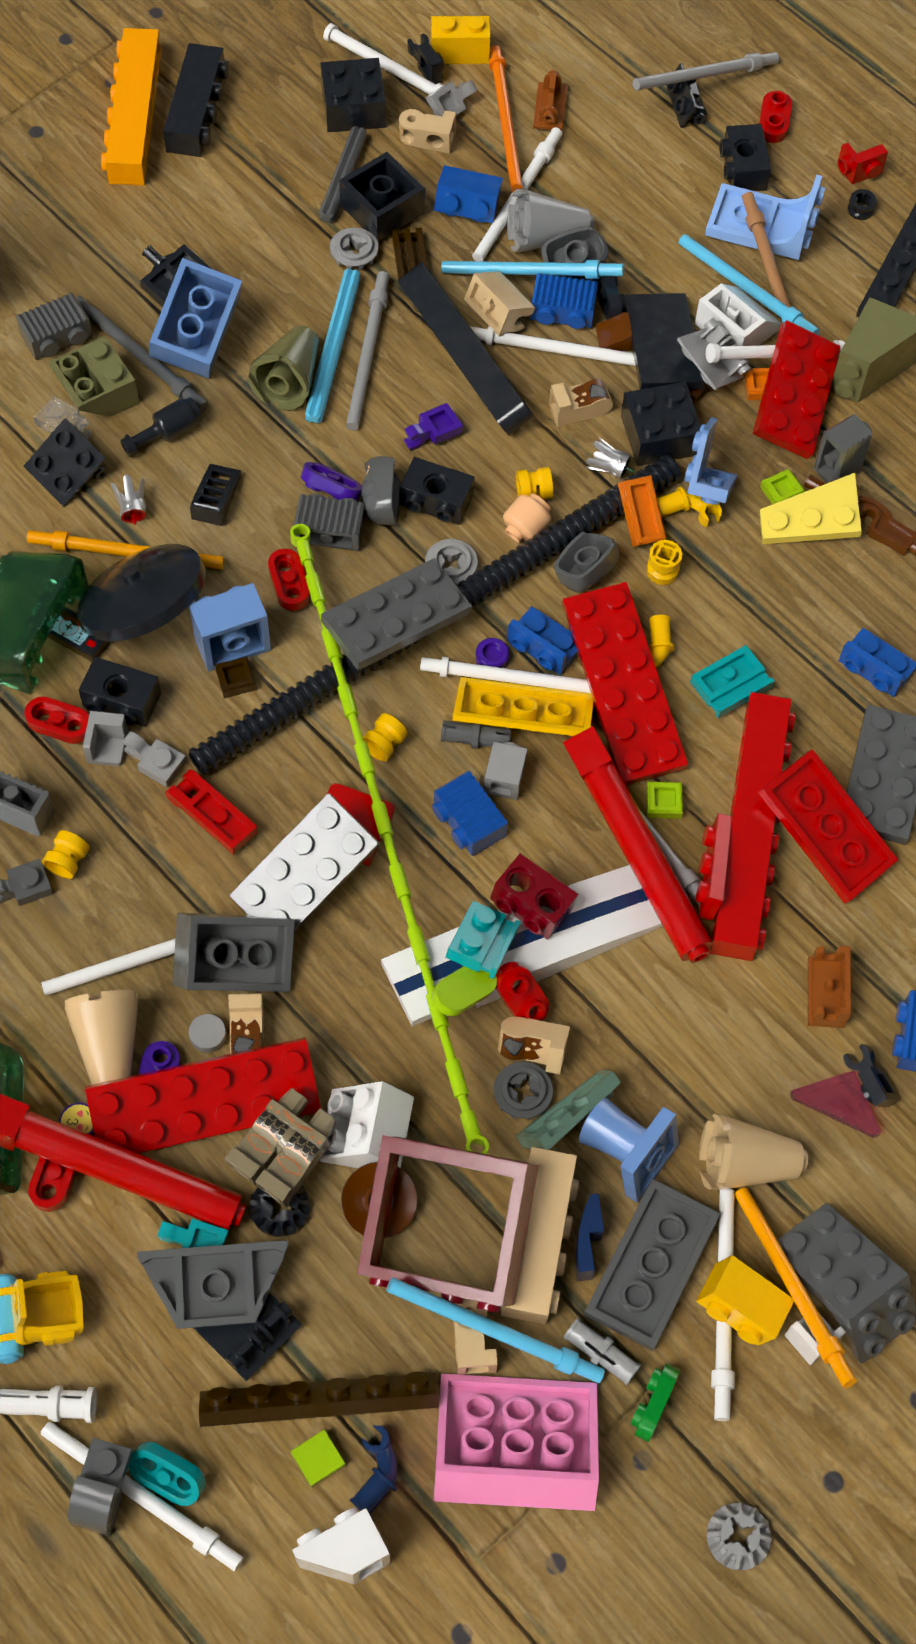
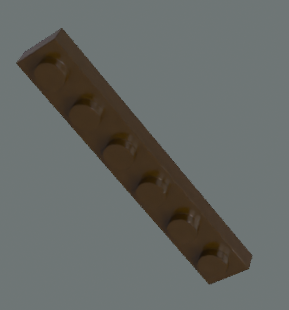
M416 1371L400 1376L372 1375L368 1378L350 1380L333 1378L329 1381L312 1383L294 1381L287 1385L274 1386L255 1384L249 1388L237 1389L216 1387L209 1391H200L199 1424L200 1427L439 1408L436 1373Z

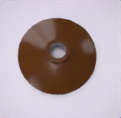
M377 1162L367 1163L356 1169L346 1180L341 1194V1207L345 1219L355 1231L363 1236ZM397 1167L385 1238L392 1237L404 1230L411 1222L417 1206V1193L414 1183L409 1175L399 1167Z

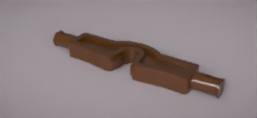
M810 474L804 486L811 490L825 483ZM858 496L860 519L868 516L873 520L867 529L868 536L890 547L902 556H905L908 552L916 556V532L895 520L889 510L880 502L869 497Z

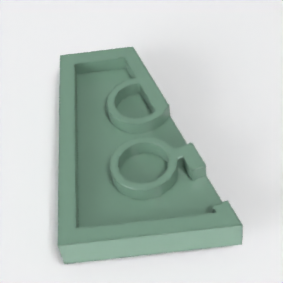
M599 1070L517 1133L515 1137L523 1148L531 1149V1147L550 1150L576 1124L583 1120L602 1099H610L614 1094L612 1091L621 1082L613 1071Z

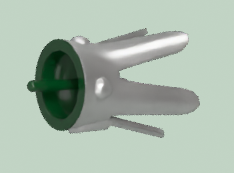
M600 437V442H594L595 448L599 451L594 453L596 459L588 458L586 460V463L591 465L587 466V469L609 472L619 479L623 477L626 470L635 472L634 469L628 467L631 459L630 455L621 450L614 449Z

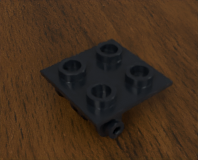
M64 418L23 467L65 507L90 477L100 480L106 476L107 470L105 469L104 461L107 458Z
M269 1292L256 1323L193 1329L247 1382L302 1324L292 1315V1310L284 1302L280 1303Z

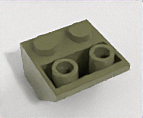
M106 336L48 362L49 367L79 411L112 417L139 404L136 381Z

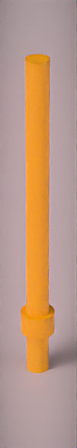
M28 530L27 543L52 546L53 550L65 552L68 549L127 557L143 549L150 548V546L70 536L69 532L55 530L54 533ZM198 553L205 568L223 570L224 557Z
M746 1187L739 1189L735 1193V1197L818 1343L816 1349L825 1364H830L844 1389L853 1386L857 1379L844 1358L845 1350L836 1336L830 1334L750 1191Z

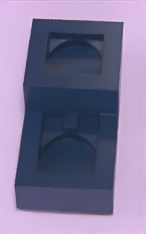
M599 1194L590 1195L580 1222L575 1251L577 1281L592 1280L595 1271L591 1242L601 1241L604 1233Z

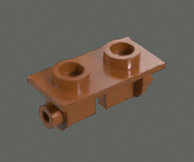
M551 70L545 75L544 82H538L533 128L548 130L559 128L561 131L563 129L567 85L561 84L562 78L555 70Z

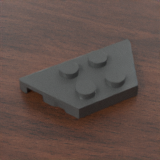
M288 1240L137 1252V1258L144 1267L177 1329L250 1324L258 1321L288 1249Z

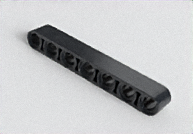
M421 261L400 278L398 283L506 434L510 436L533 418L534 415L426 265Z

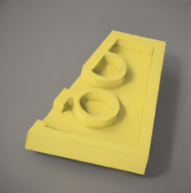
M855 473L760 509L762 544L860 537L861 522Z

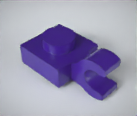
M448 403L421 413L418 424L405 428L408 437L404 439V442L410 451L421 447L429 438L436 445L462 434L463 425Z

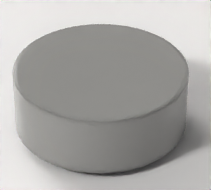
M203 1014L196 1017L189 1027L191 1044L195 1049L204 1053H211L220 1049L226 1040V1029L223 1021L212 1014Z

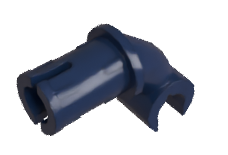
M373 1425V1427L382 1435L380 1446L370 1445L362 1438L364 1447L371 1455L376 1457L377 1469L375 1467L372 1468L373 1475L354 1497H351L349 1500L360 1511L366 1508L370 1516L391 1489L394 1492L397 1490L395 1486L397 1459L392 1447V1438L385 1428Z

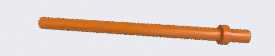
M494 45L490 48L489 68L494 76L510 188L514 193L516 189H523L504 71L506 59L502 56L501 47Z

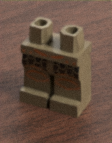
M293 1088L284 1094L278 1102L273 1099L270 1101L266 1110L257 1118L249 1132L236 1148L233 1147L224 1158L228 1166L254 1185L257 1184L262 1191L286 1208L321 1156L329 1148L328 1138L336 1125V1120L320 1108L308 1124L298 1118L309 1102Z

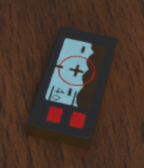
M55 602L37 625L39 633L91 662L95 656L98 657L110 642L91 637L81 624L78 613L58 602Z

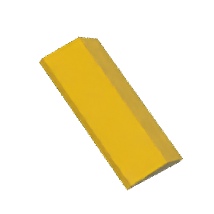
M460 677L452 720L575 736L591 727L593 698L591 693Z

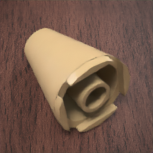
M133 990L101 991V995L89 997V994H83L65 1000V1012L91 1085L131 1076L139 1003L138 994Z
M723 1114L711 1115L715 1120L707 1121L701 1136L699 1160L706 1161L707 1172H700L704 1187L709 1190H723L798 1179L801 1172H805L807 1169L808 1153L803 1149L799 1141Z

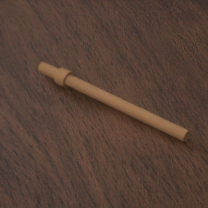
M747 192L742 195V201L747 213L745 220L748 229L754 234L774 297L790 308L765 231L766 221L763 212L759 211L753 192Z

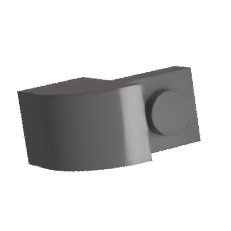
M96 1438L92 1439L80 1476L77 1475L70 1498L68 1521L72 1526L111 1537L124 1497L120 1490L133 1454L131 1448Z

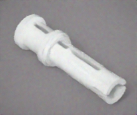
M58 1385L51 1387L50 1391L0 1389V1414L47 1416L52 1422H60L61 1418L84 1419L86 1423H93L96 1417V1387H88L87 1391L64 1390L63 1386Z

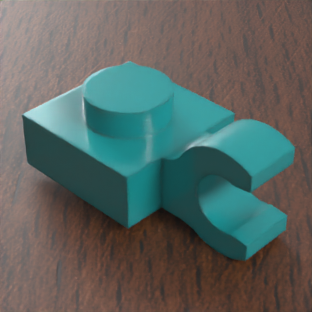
M191 1219L188 1229L162 1221L157 1237H159V1240L181 1245L182 1248L225 1245L229 1231L195 1219Z

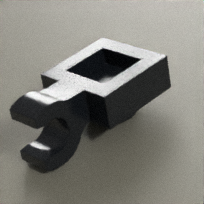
M424 33L420 34V45L414 44L411 39H408V53L418 61V69L424 78L436 85L442 83L444 61L440 53L435 52L430 46L429 37Z
M861 1044L859 1046L863 1053V1059L860 1063L856 1062L853 1054L847 1053L843 1055L846 1066L851 1070L859 1071L858 1076L863 1083L860 1086L861 1091L868 1102L877 1107H890L900 1101L884 1068L878 1066L875 1053L869 1045Z

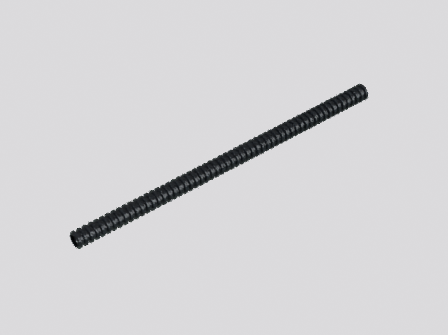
M663 455L660 457V460L653 461L652 465L648 464L644 467V470L640 469L636 474H632L623 481L651 475L656 493L663 490L664 486L668 487L671 485L672 481L676 482L679 480L680 469L673 458ZM618 484L613 486L612 489L605 491L604 494L598 495L596 499L590 500L588 504L582 505L580 509L574 510L572 514L566 515L564 519L558 520L556 524L550 525L548 529L542 530L541 534L534 535L533 540L527 539L524 545L519 544L516 550L511 549L508 555L503 554L499 557V560L495 559L491 562V565L487 564L484 566L483 570H477L475 576L469 575L466 581L461 580L458 583V589L472 607H476L479 602H484L487 596L492 597L495 595V591L500 592L503 590V586L508 587L512 584V581L516 582L520 579V576L524 577L528 574V571L532 572L536 569V566H541L544 564V561H549L553 556L559 555L581 532L593 533V531L599 530L601 526L607 525L609 521L615 520L617 516L623 515L624 508ZM411 644L404 647V649H409L411 647ZM403 648L394 653L397 655L401 654L403 652ZM394 653L360 670L355 668L346 654H342L341 663L347 683L351 685V680L356 682L360 679V675L365 676L368 674V670H375L377 664L383 665L386 663V659H393ZM331 662V666L324 665L322 671L316 670L313 673V677L310 675L304 678L305 682L298 681L295 688L290 686L287 689V693L282 691L278 694V698H271L269 704L264 702L261 704L260 710L257 708L253 709L252 715L245 714L242 721L239 719L235 720L234 726L227 725L224 732L219 730L216 732L215 738L210 736L207 738L206 743L200 742L197 749L194 747L190 748L189 757L196 769L201 774H209L210 768L215 770L219 767L218 763L225 764L228 761V757L233 759L237 756V751L240 753L246 750L245 746L252 747L255 740L258 742L263 740V735L269 736L272 734L273 729L279 730L281 724H289L290 718L295 720L299 717V713L305 714L308 711V707L311 709L316 707V702H324L325 696L328 698L332 697L334 691L338 692L337 687L339 686L333 663Z

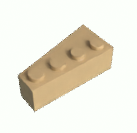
M531 1147L529 1163L538 1164L539 1167L515 1304L502 1307L501 1316L546 1324L549 1313L556 1314L560 1291L553 1290L555 1275L563 1277L567 1254L561 1253L560 1247L562 1238L569 1239L573 1217L566 1214L568 1203H575L579 1180L573 1179L577 1155Z

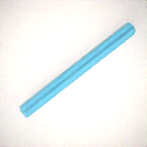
M348 268L343 273L305 412L308 422L318 424L324 416L360 282V272L358 270Z

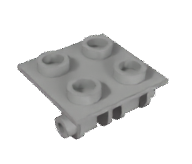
M714 318L704 324V329L677 339L682 346L683 354L694 362L701 372L703 381L714 390L743 379V375L751 369L748 364L750 362L749 359H719L717 363H709L707 361L705 352L709 343L727 346L733 340L732 336L724 339L729 333L720 321L716 322Z

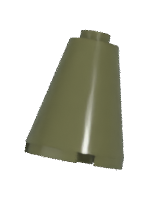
M306 326L293 327L253 361L248 375V382L254 394L262 402L267 404L270 401L279 404L277 409L294 410L304 403L309 394L319 347V338L312 329Z

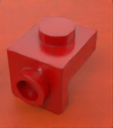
M848 142L842 144L837 160L839 171L847 177L852 185L868 178H875L883 173L888 151L883 144L856 153Z

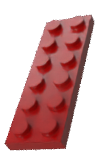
M627 582L563 598L562 606L614 765L625 785L687 769L688 762Z
M306 1037L85 1086V1094L95 1137L135 1153L251 1128L257 1118L266 1110L270 1101L273 1099L278 1102L291 1088L304 1096L309 1102L298 1117L316 1113L319 1108L321 1109Z

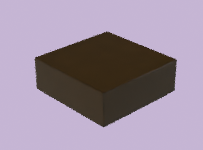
M247 656L214 664L223 698L256 691V683Z

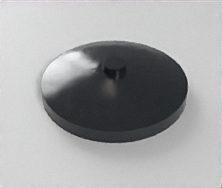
M181 544L158 545L133 553L110 566L88 586L78 604V618L91 637L102 641H123L152 632L180 615L197 598L206 580L205 566L194 549Z

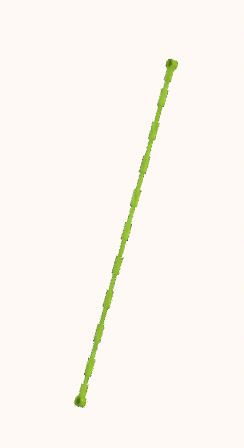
M296 524L290 530V540L297 547L301 564L305 566L307 572L305 576L313 605L317 607L321 621V614L326 612V599L319 575L313 567L314 558L309 544L310 529L305 524ZM303 534L305 536L297 537L296 535ZM321 622L323 628L321 634L329 661L334 666L339 684L337 690L343 711L351 725L356 743L354 749L362 777L366 778L373 802L371 808L380 838L384 840L390 861L389 871L397 899L402 903L409 927L407 934L415 962L420 966L428 993L426 1000L434 1028L439 1032L447 1059L445 1066L454 1098L458 1099L461 1108L460 1118L467 1139L465 1150L472 1151L470 1147L473 1144H480L484 1148V1151L481 1153L488 1154L489 1143L485 1137L481 1136L475 1112L470 1109L467 1098L469 1091L460 1060L455 1057L447 1029L449 1028L447 1016L438 1011L432 1001V991L435 988V984L428 964L430 957L421 927L417 926L410 901L412 895L403 864L399 863L392 839L394 833L385 802L381 801L375 781L376 771L368 744L362 736L357 718L359 713L352 688L347 683L341 663L342 654L340 647Z

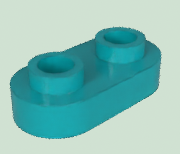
M144 1442L132 1454L128 1466L131 1476L138 1483L177 1505H192L205 1490V1477L196 1465L157 1443Z

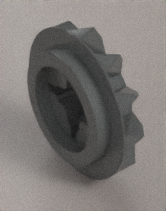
M516 1062L508 1065L498 1074L494 1084V1098L500 1110L509 1114L513 1119L525 1118L529 1121L532 1117L543 1114L551 1103L553 1096V1085L549 1075L541 1067L530 1062ZM526 1079H529V1092L534 1095H526L524 1100L518 1103V1092L513 1089L514 1087L521 1088L522 1084H525Z

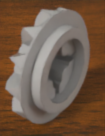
M343 229L331 239V258L336 260L338 266L344 264L350 269L353 266H358L362 270L365 264H373L375 256H378V241L371 232L365 229ZM350 243H352L356 250H359L358 254H354L352 250H349Z
M441 540L432 545L427 551L425 562L435 558L456 586H458L461 580L466 581L469 575H473L477 571L478 560L475 551L470 545L461 540ZM445 560L449 562L456 560L457 568L455 569L452 566L445 568Z
M742 1502L724 1505L711 1517L707 1527V1543L712 1555L719 1563L733 1570H748L760 1564L768 1555L772 1541L769 1522L757 1508ZM731 1520L741 1530L746 1528L754 1529L746 1538L748 1553L739 1542L724 1543L734 1533Z

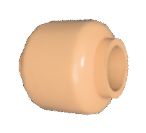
M531 493L530 496L519 495L503 514V520L508 526L505 532L518 543L522 539L525 541L527 539L533 540L534 535L541 534V531L547 529L550 525V506L534 493Z

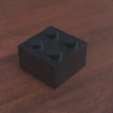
M379 58L320 62L321 88L327 133L351 131V128L354 126L363 127L364 129L386 128V101Z
M388 152L383 153L339 180L340 206L363 229L371 232L378 242L391 235L392 230H399L425 214V188Z
M686 382L624 392L621 418L637 467L652 464L653 461L660 460V457L663 455H668L677 460L693 457L697 454L696 451H692L696 432L700 431L701 425Z

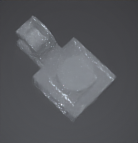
M55 396L34 416L35 424L49 433H52L62 420L66 418L86 439L92 435V432L86 429L89 421L80 416L79 410Z

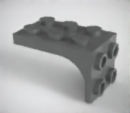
M825 1203L777 1239L801 1283L830 1310L846 1331L854 1357L860 1363L867 1361L871 1357L878 1356L888 1343L900 1334L907 1333L916 1322V1306L909 1274L828 1203Z

